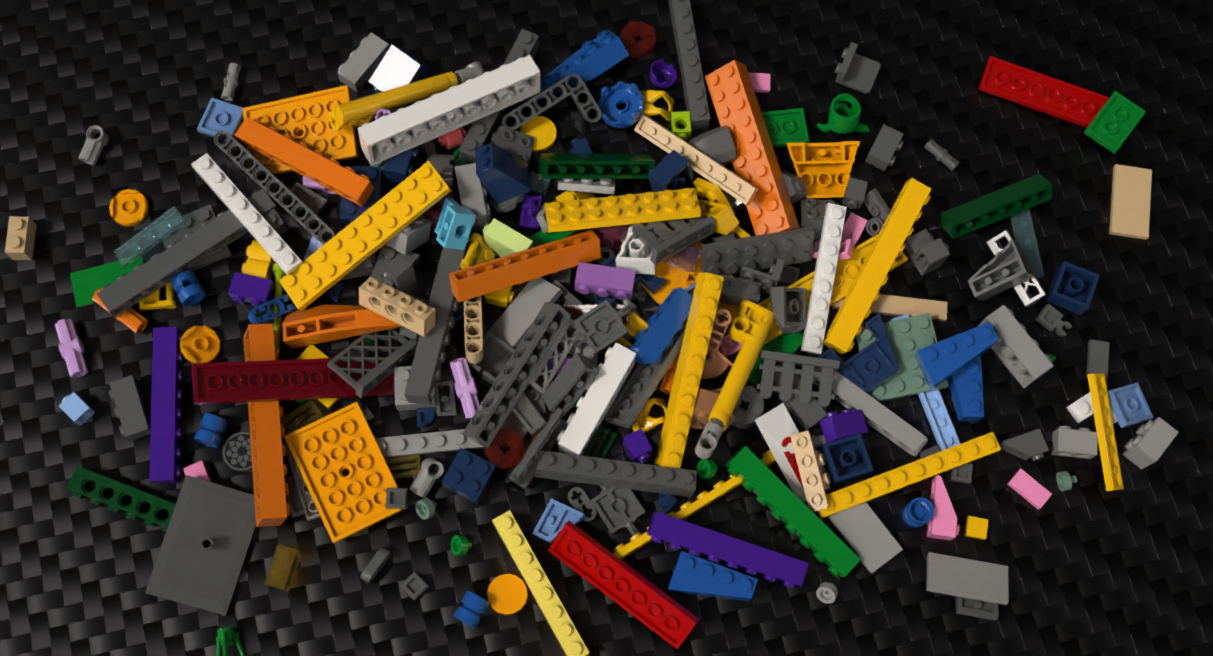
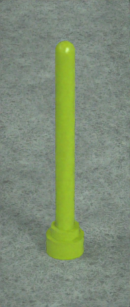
M273 263L272 273L276 277V299L283 296V286L279 280L285 276V272L277 263ZM274 305V313L278 314L279 308ZM282 316L274 319L273 330L277 331V342H274L275 349H278V353L280 352Z

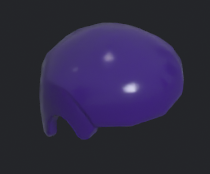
M657 60L651 65L650 80L657 87L669 88L676 82L677 72L672 64L667 65L664 60Z

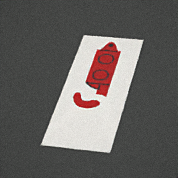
M784 403L757 418L755 422L793 493L805 503L807 500L791 441V435L797 434L799 431Z

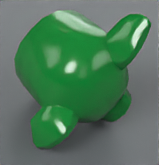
M846 93L840 94L833 99L829 110L828 124H817L819 130L824 133L831 131L838 134H850L854 131L870 132L867 125L860 123L861 106L852 95ZM841 101L850 102L852 104V109L849 108L845 103H837Z

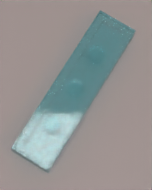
M173 206L113 252L122 266L127 267L185 224L186 221L178 208Z
M1026 209L1010 216L1015 240L1020 243L1032 272L1036 278H1043L1044 272L1030 209Z

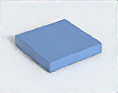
M211 97L197 127L198 132L214 137L217 132L223 130L235 137V133L244 119L243 107Z
M1138 382L1108 391L1109 403L1121 428L1154 418Z

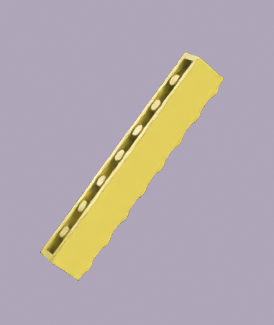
M509 510L493 519L492 521L566 656H588L589 651L511 511Z

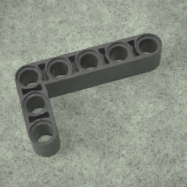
M569 74L505 114L502 118V125L508 130H515L569 95L583 118L588 122L600 120L601 110L582 78L577 74ZM571 77L577 79V85L573 88L568 84ZM555 87H560L562 90L560 97L553 95ZM580 93H584L587 96L585 103L579 102L578 96ZM541 96L546 99L544 107H539L537 104V100ZM526 106L531 110L528 117H524L521 113L522 108ZM590 109H594L596 111V117L594 119H590L588 117V111ZM510 116L515 119V124L512 127L506 125V119Z

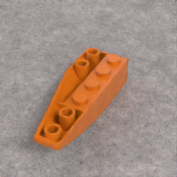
M320 305L306 308L302 311H292L287 314L282 323L283 342L292 349L402 327L364 306Z

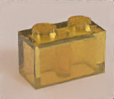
M278 544L265 584L269 587L289 592L301 552L297 549Z

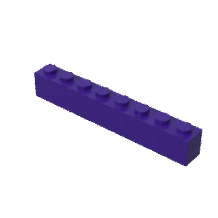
M177 326L153 328L149 481L154 485L178 484L179 478L182 477V467L179 466V458H182L180 439L183 437V430L180 427V419H183V410L180 408V400H183L181 382L184 380V373L181 370V363L184 362V355L181 352L180 341L184 333Z
M653 512L646 534L651 537L650 540L662 544V541L670 543L669 547L681 550L683 547L689 549V554L698 557L704 554L708 556L707 560L719 563L720 560L727 562L726 566L738 570V567L746 569L745 572L757 576V573L765 575L764 579L776 582V579L784 581V586L795 589V585L802 586L809 564L660 512Z

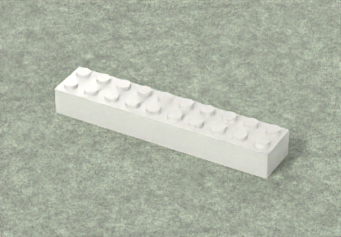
M530 55L520 57L516 61L504 64L491 72H485L483 75L469 79L458 86H452L444 92L436 93L406 108H400L396 112L384 115L371 123H365L358 128L361 149L372 166L540 93V70Z

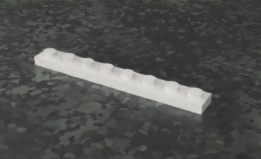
M207 153L191 164L194 170L286 275L302 264L299 257Z
M831 203L826 205L801 347L803 352L817 355L822 353L847 208L845 206Z

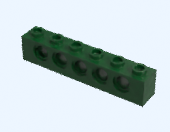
M79 466L76 467L66 487L73 491L71 495L83 499L84 496L91 498L89 502L101 506L102 503L106 504L108 509L113 512L119 513L120 510L127 513L126 516L137 521L138 518H142L145 520L144 524L156 528V525L164 527L163 531L165 532L176 505ZM95 483V489L89 492L90 485ZM114 490L113 497L107 499L108 492ZM132 497V503L129 506H125L126 499ZM150 504L149 512L143 513V508ZM168 511V512H169L168 518H167L166 520L162 521V520H161L162 514H163L164 512Z

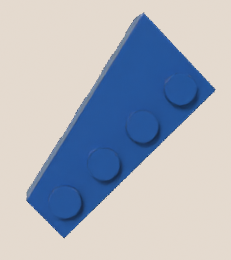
M682 287L672 290L659 306L658 311L660 312L658 314L655 313L646 322L648 327L638 332L634 337L636 342L632 347H626L636 353L635 361L640 365L657 363L663 356V350L673 343V336L684 327V321L689 316L693 297Z
M991 322L919 349L915 354V358L932 391L971 361L992 348L999 339Z
M979 356L947 379L958 421H979L984 417L981 356Z
M681 551L667 592L749 601L752 599L758 579Z

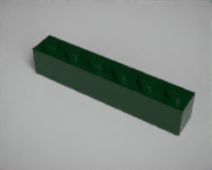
M541 153L539 172L544 179H649L648 173L655 167V160L650 154Z
M1040 173L942 212V228L952 239H955L1051 200L1052 184Z

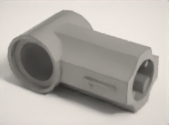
M97 125L88 128L86 132L87 139L78 157L81 161L90 165L96 164L102 148L109 141L108 135ZM97 134H101L98 139H94Z
M434 458L425 459L422 462L419 474L409 490L426 498L436 479L443 474V465ZM432 464H436L435 470L429 472V467Z

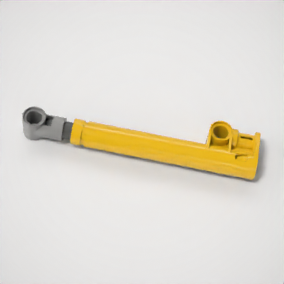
M480 61L469 64L465 69L455 71V73L450 71L336 105L329 114L331 127L334 131H339L346 125L362 126L368 123L377 113L376 111L381 108L389 110L429 98L436 93L448 90L452 86H458L469 79L479 77L485 72Z
M744 300L740 303L739 307L741 310L739 314H736L728 331L730 338L741 343L742 346L710 412L709 422L706 424L695 447V453L702 459H707L713 454L723 432L722 428H725L729 422L775 321L772 311L751 301ZM702 444L709 446L710 449L703 447Z

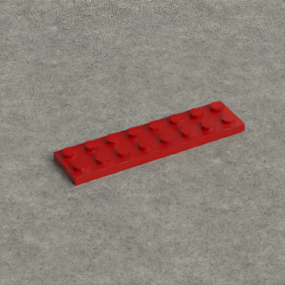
M992 56L987 61L978 90L1086 128L1110 98Z
M569 520L548 550L676 649L679 648L699 621V618Z

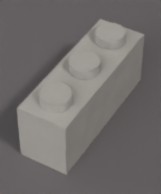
M372 32L368 37H364L360 46L353 50L349 59L338 68L337 73L340 81L358 92L381 63L390 49L389 44Z

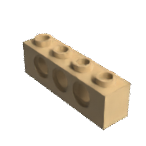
M371 276L359 287V304L423 337L435 326V308Z

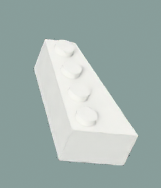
M641 223L644 227L647 226V223ZM632 224L628 229L625 241L622 243L621 251L616 257V268L635 270V274L655 275L656 265L650 260L651 251L647 252L645 245L638 238L634 239L632 237V227L634 225ZM653 230L650 231L657 239L659 238Z

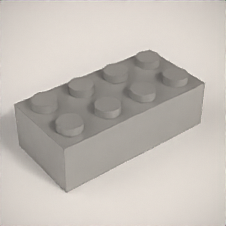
M1005 305L988 315L978 325L981 326L991 322L999 339L992 349L1023 388H1026L1053 367L1049 356L1040 350L1037 341L1031 339L1027 334L1026 328L1014 318V313L1009 308H1006Z

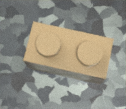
M9 216L5 253L12 260H32L37 225L29 217Z

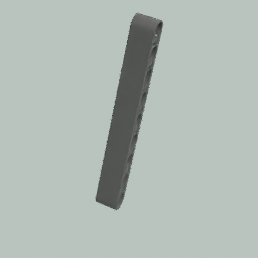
M223 130L215 134V144L323 245L327 243L326 238L328 235L332 234V238L337 235L326 222L235 137ZM228 138L227 143L223 144V141ZM241 150L240 155L236 156L237 151ZM251 162H254V165L251 168H248L249 164ZM267 174L266 178L261 181V177ZM280 186L279 191L274 193L275 187ZM293 198L292 203L287 205L288 199ZM306 210V214L300 218V213ZM319 222V227L313 230V225Z

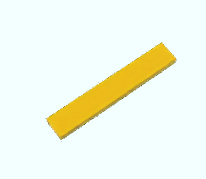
M1087 374L1106 491L1123 489L1105 374Z

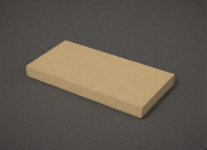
M1118 164L1113 166L1109 234L1144 240L1149 238L1151 169Z

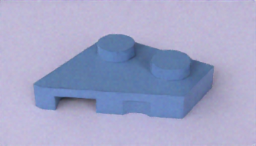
M551 498L532 534L549 543H553L568 520L576 525L585 518V514Z

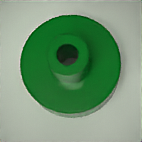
M701 459L697 465L698 475L703 479L714 477L718 471V466L715 465L712 459Z
M455 535L451 540V550L454 555H465L468 549L472 547V542L468 541L465 535Z

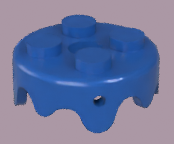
M617 82L613 87H603L597 104L601 110L602 119L606 124L615 128H626L635 124L641 118L645 106L643 96L634 83L627 84L624 82ZM620 104H627L625 109H617Z

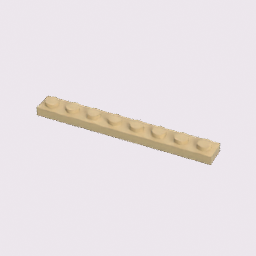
M642 114L634 131L669 154L675 150L690 161L691 168L718 185L745 205H750L758 188L658 122Z

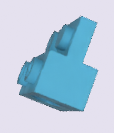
M445 198L434 231L437 234L436 240L444 248L464 250L466 243L469 241V234L475 223L476 215L468 207L460 206L454 199Z

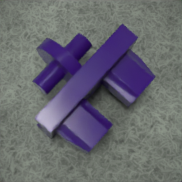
M525 194L522 201L519 225L521 228H539L536 217L541 208L542 196Z

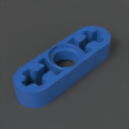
M286 294L254 307L248 313V319L252 324H264L295 311L297 307L295 304H289L284 307L287 301H292L289 295ZM271 304H274L279 308L278 314H275L271 311ZM264 311H265V313H266V314H264L261 318H260V317H257V318L255 317V314H256V313H257V314H260V313H262V312H264Z

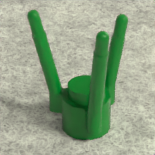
M225 627L217 630L216 656H221V647L223 656H227V646L234 645L233 641L236 642L240 655L246 656L239 639V633H234V627Z

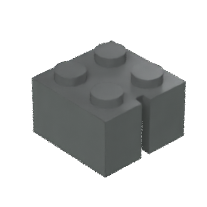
M488 331L483 338L484 356L482 361L476 364L468 362L469 368L481 377L483 375V379L493 386L515 349Z

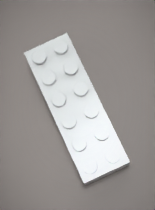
M618 343L608 348L604 364L600 363L597 367L599 374L587 387L585 397H580L576 405V413H571L567 420L566 431L562 430L557 438L558 451L560 453L583 456L632 370L636 360L635 352Z

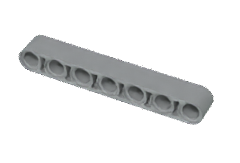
M814 368V372H821V369ZM834 370L833 374L837 375V380L832 381L831 394H835L834 399L847 409L853 408V411L862 410L866 423L910 455L917 456L928 441L926 436ZM813 377V384L819 388L820 378Z

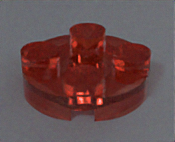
M631 21L623 28L620 40L630 56L643 57L644 54L651 53L655 47V30L646 23ZM639 36L643 41L635 42L634 37Z
M500 429L489 447H484L485 456L498 468H510L517 465L523 457L525 450L521 436L511 429ZM503 443H507V446L510 447L506 454L499 450V446H503Z

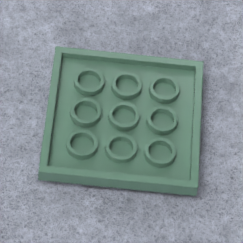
M926 313L884 322L883 325L899 372L869 392V395L878 402L930 392L931 390L919 367L915 354L917 350L937 343L931 314ZM866 326L862 328L859 335H855L859 352L876 340ZM947 380L939 384L932 391L948 388Z

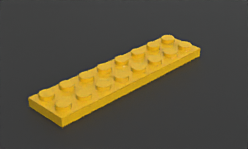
M695 188L544 203L548 233L701 217V209Z

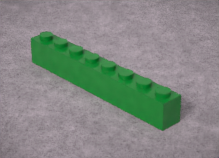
M746 446L742 447L726 463L729 467L727 469L729 473L735 478L738 476L743 481L742 485L749 492L753 491L757 495L756 499L763 506L767 505L772 510L770 513L777 520L781 519L786 524L785 528L791 534L796 533L801 538L799 542L807 549L810 547L815 552L813 554L814 557L821 563L825 562L829 566V572L835 577H845L861 560Z

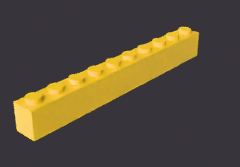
M914 178L905 182L824 337L823 345L829 348L832 347L839 354L850 352L854 345L853 339L855 335H859L863 328L861 323L871 313L872 309H870L872 302H876L880 295V292H878L880 287L884 286L889 276H887V273L896 265L897 260L895 258L897 254L903 251L906 237H909L914 230L912 227L913 223L918 221L922 214V211H920L922 206H925L931 197L929 195L931 188Z
M706 272L698 273L654 464L679 469L681 467L724 281L722 276Z

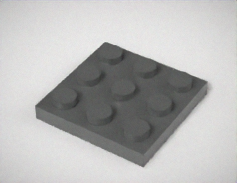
M208 205L158 225L157 228L167 249L169 245L181 241L186 234L195 232L200 229L202 224L211 222L216 216L212 206ZM228 245L190 270L195 271L232 256Z

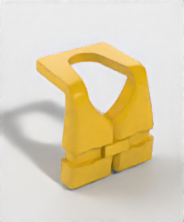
M640 91L645 104L644 115L649 117L660 114L667 121H671L674 100L665 91ZM663 96L668 103L669 109L666 111L662 108H657L653 103Z
M651 398L647 401L646 406L640 411L635 423L632 425L634 432L642 428L645 434L646 431H650L657 425L664 423L665 416L654 418L649 415L653 404L661 406L666 415L667 406L664 399Z

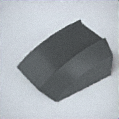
M726 125L705 132L688 141L689 144L723 166L736 160L735 145L730 130Z
M770 287L769 298L772 312L782 334H796L806 327L805 288Z

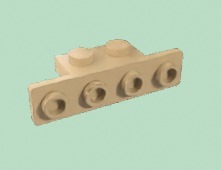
M810 431L791 435L808 508L812 512L829 508L825 491L831 489L829 485L831 484V478L825 469L826 458L824 454L814 449Z

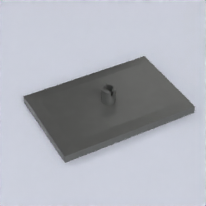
M186 475L145 593L226 616L256 526L254 495ZM204 541H208L210 543V547L205 548L203 547L202 543Z

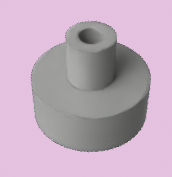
M824 582L818 587L816 595L820 601L830 604L835 601L838 590L833 583Z

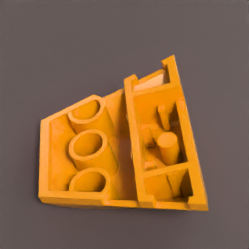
M860 141L786 143L797 175L805 183L808 194L805 196L806 198L844 197Z

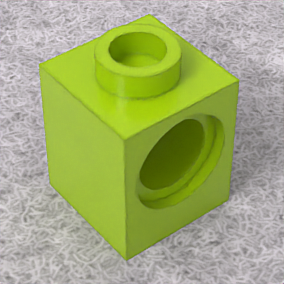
M690 111L671 112V132L683 140L690 139L691 136ZM682 125V126H684L685 128H684V129H679V128H677V126Z

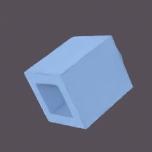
M74 392L65 396L59 405L79 426L95 413Z

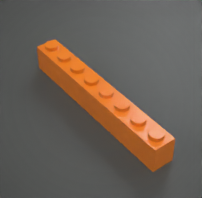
M246 117L235 133V137L240 143L361 207L364 206L375 189L371 184V179L367 176L355 174L356 172L352 168L340 166V163L333 158H330V160L326 159L321 152L309 150L310 148L306 144L294 142L292 137L284 134V136L279 134V131L271 126L269 128L265 127L256 118L252 120Z
M592 230L451 272L449 277L452 294L458 302L468 301L477 296L486 295L493 291L503 290L509 286L522 284L551 273L576 267L578 262H592L601 258L600 239Z

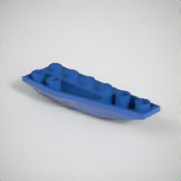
M604 30L594 40L585 42L582 48L541 79L540 92L569 74L579 75L583 82L586 83L601 75L629 56L617 35L609 30ZM575 77L569 79V86L573 88L577 85ZM560 87L553 89V95L562 93Z

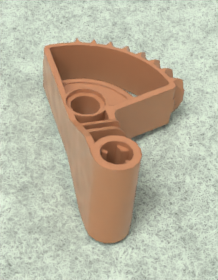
M726 309L716 311L708 346L712 355L709 359H705L701 379L715 378L721 375L728 366L732 367L733 365L718 350L732 318L730 312ZM719 316H725V321L720 322ZM721 387V388H718V389H715V390H709V391H712V392H715V393H719V391H721L722 387Z

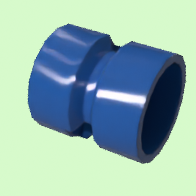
M191 270L183 271L171 279L170 283L175 292L178 293L183 306H192L200 302L206 295L202 286L198 284L197 277Z
M204 413L200 422L202 428L197 430L194 440L210 447L219 448L222 440L220 434L225 432L229 422L216 415Z
M915 498L904 507L902 513L903 520L911 527H921L932 519L934 507L926 498Z
M466 591L461 600L464 605L456 609L453 617L476 629L481 619L479 614H484L490 603L478 595Z

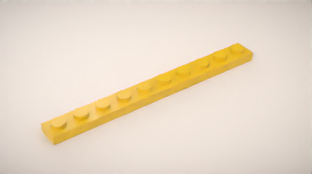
M993 432L827 494L829 508L819 510L817 513L820 519L991 455L1000 451L1001 448Z
M771 450L762 455L763 459L761 461L767 467L776 462ZM730 475L731 479L725 483L721 480L713 486L714 490L709 493L707 491L702 492L697 496L698 500L691 503L688 501L680 507L681 510L676 514L671 512L667 515L685 520L742 484L743 481L738 476L735 478ZM639 532L630 538V543L626 545L622 543L615 547L613 554L622 560L649 543L651 537L646 535L647 532L642 535Z

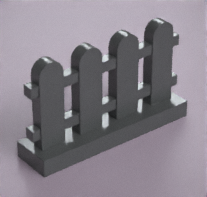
M703 214L701 217L686 218L689 221L688 223L683 219L647 222L646 227L641 223H635L632 227V237L634 239L638 238L645 245L647 252L651 251L650 260L656 265L713 234L716 219L712 216L706 217ZM668 222L675 230L671 231L665 223ZM653 230L660 238L657 239L650 231Z
M765 350L760 352L759 360H763V364H759V369L762 370L761 384H757L756 389H760L759 393L763 399L771 397L772 391L779 392V399L783 402L790 400L791 394L798 395V401L801 404H807L810 402L811 397H817L818 405L821 407L828 406L830 399L834 400L835 394H831L832 381L837 380V375L833 374V372L839 369L840 361ZM775 363H783V365L778 367L775 366ZM795 365L802 366V370L795 369ZM814 368H820L821 372H814ZM774 372H782L780 387L773 386ZM794 374L801 375L799 389H792ZM813 377L820 378L819 392L812 391Z

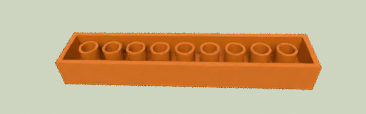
M733 60L705 76L720 126L726 125L729 128L735 145L736 160L732 162L735 173L758 188L750 205H746L755 235L799 229L746 65Z
M273 324L248 325L244 335L245 362L278 360V349H275L274 342H277V331L273 330ZM279 401L248 402L256 527L281 526L287 515H290V505L286 503V495H288L289 491L288 483L284 481V476L287 475V465L283 464V456H285L286 449L285 444H282L281 437H284V426L280 425L283 409L282 406H279Z

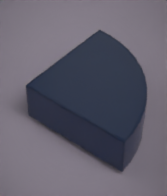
M337 282L326 291L331 300L339 303L344 284Z
M436 407L417 409L418 429L425 428L433 422L437 413Z
M659 493V508L663 514L667 515L678 499L670 494Z

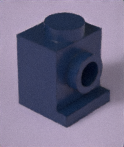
M586 137L582 139L576 138L571 141L572 149H570V154H592Z

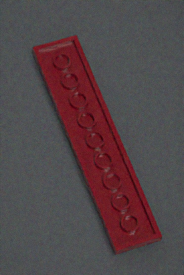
M378 356V358H387V357H388V356ZM333 358L195 363L191 366L194 405L358 396L355 394L356 390L327 366L328 362ZM339 361L335 364L339 368H347V362ZM350 362V368L361 369V362ZM364 362V369H373L375 367V363ZM394 372L365 396L395 395ZM350 373V377L357 382L362 378V374Z

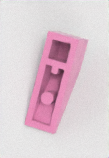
M937 475L932 479L930 502L934 507V515L928 521L927 537L951 541L959 534V524H957V516L941 476Z

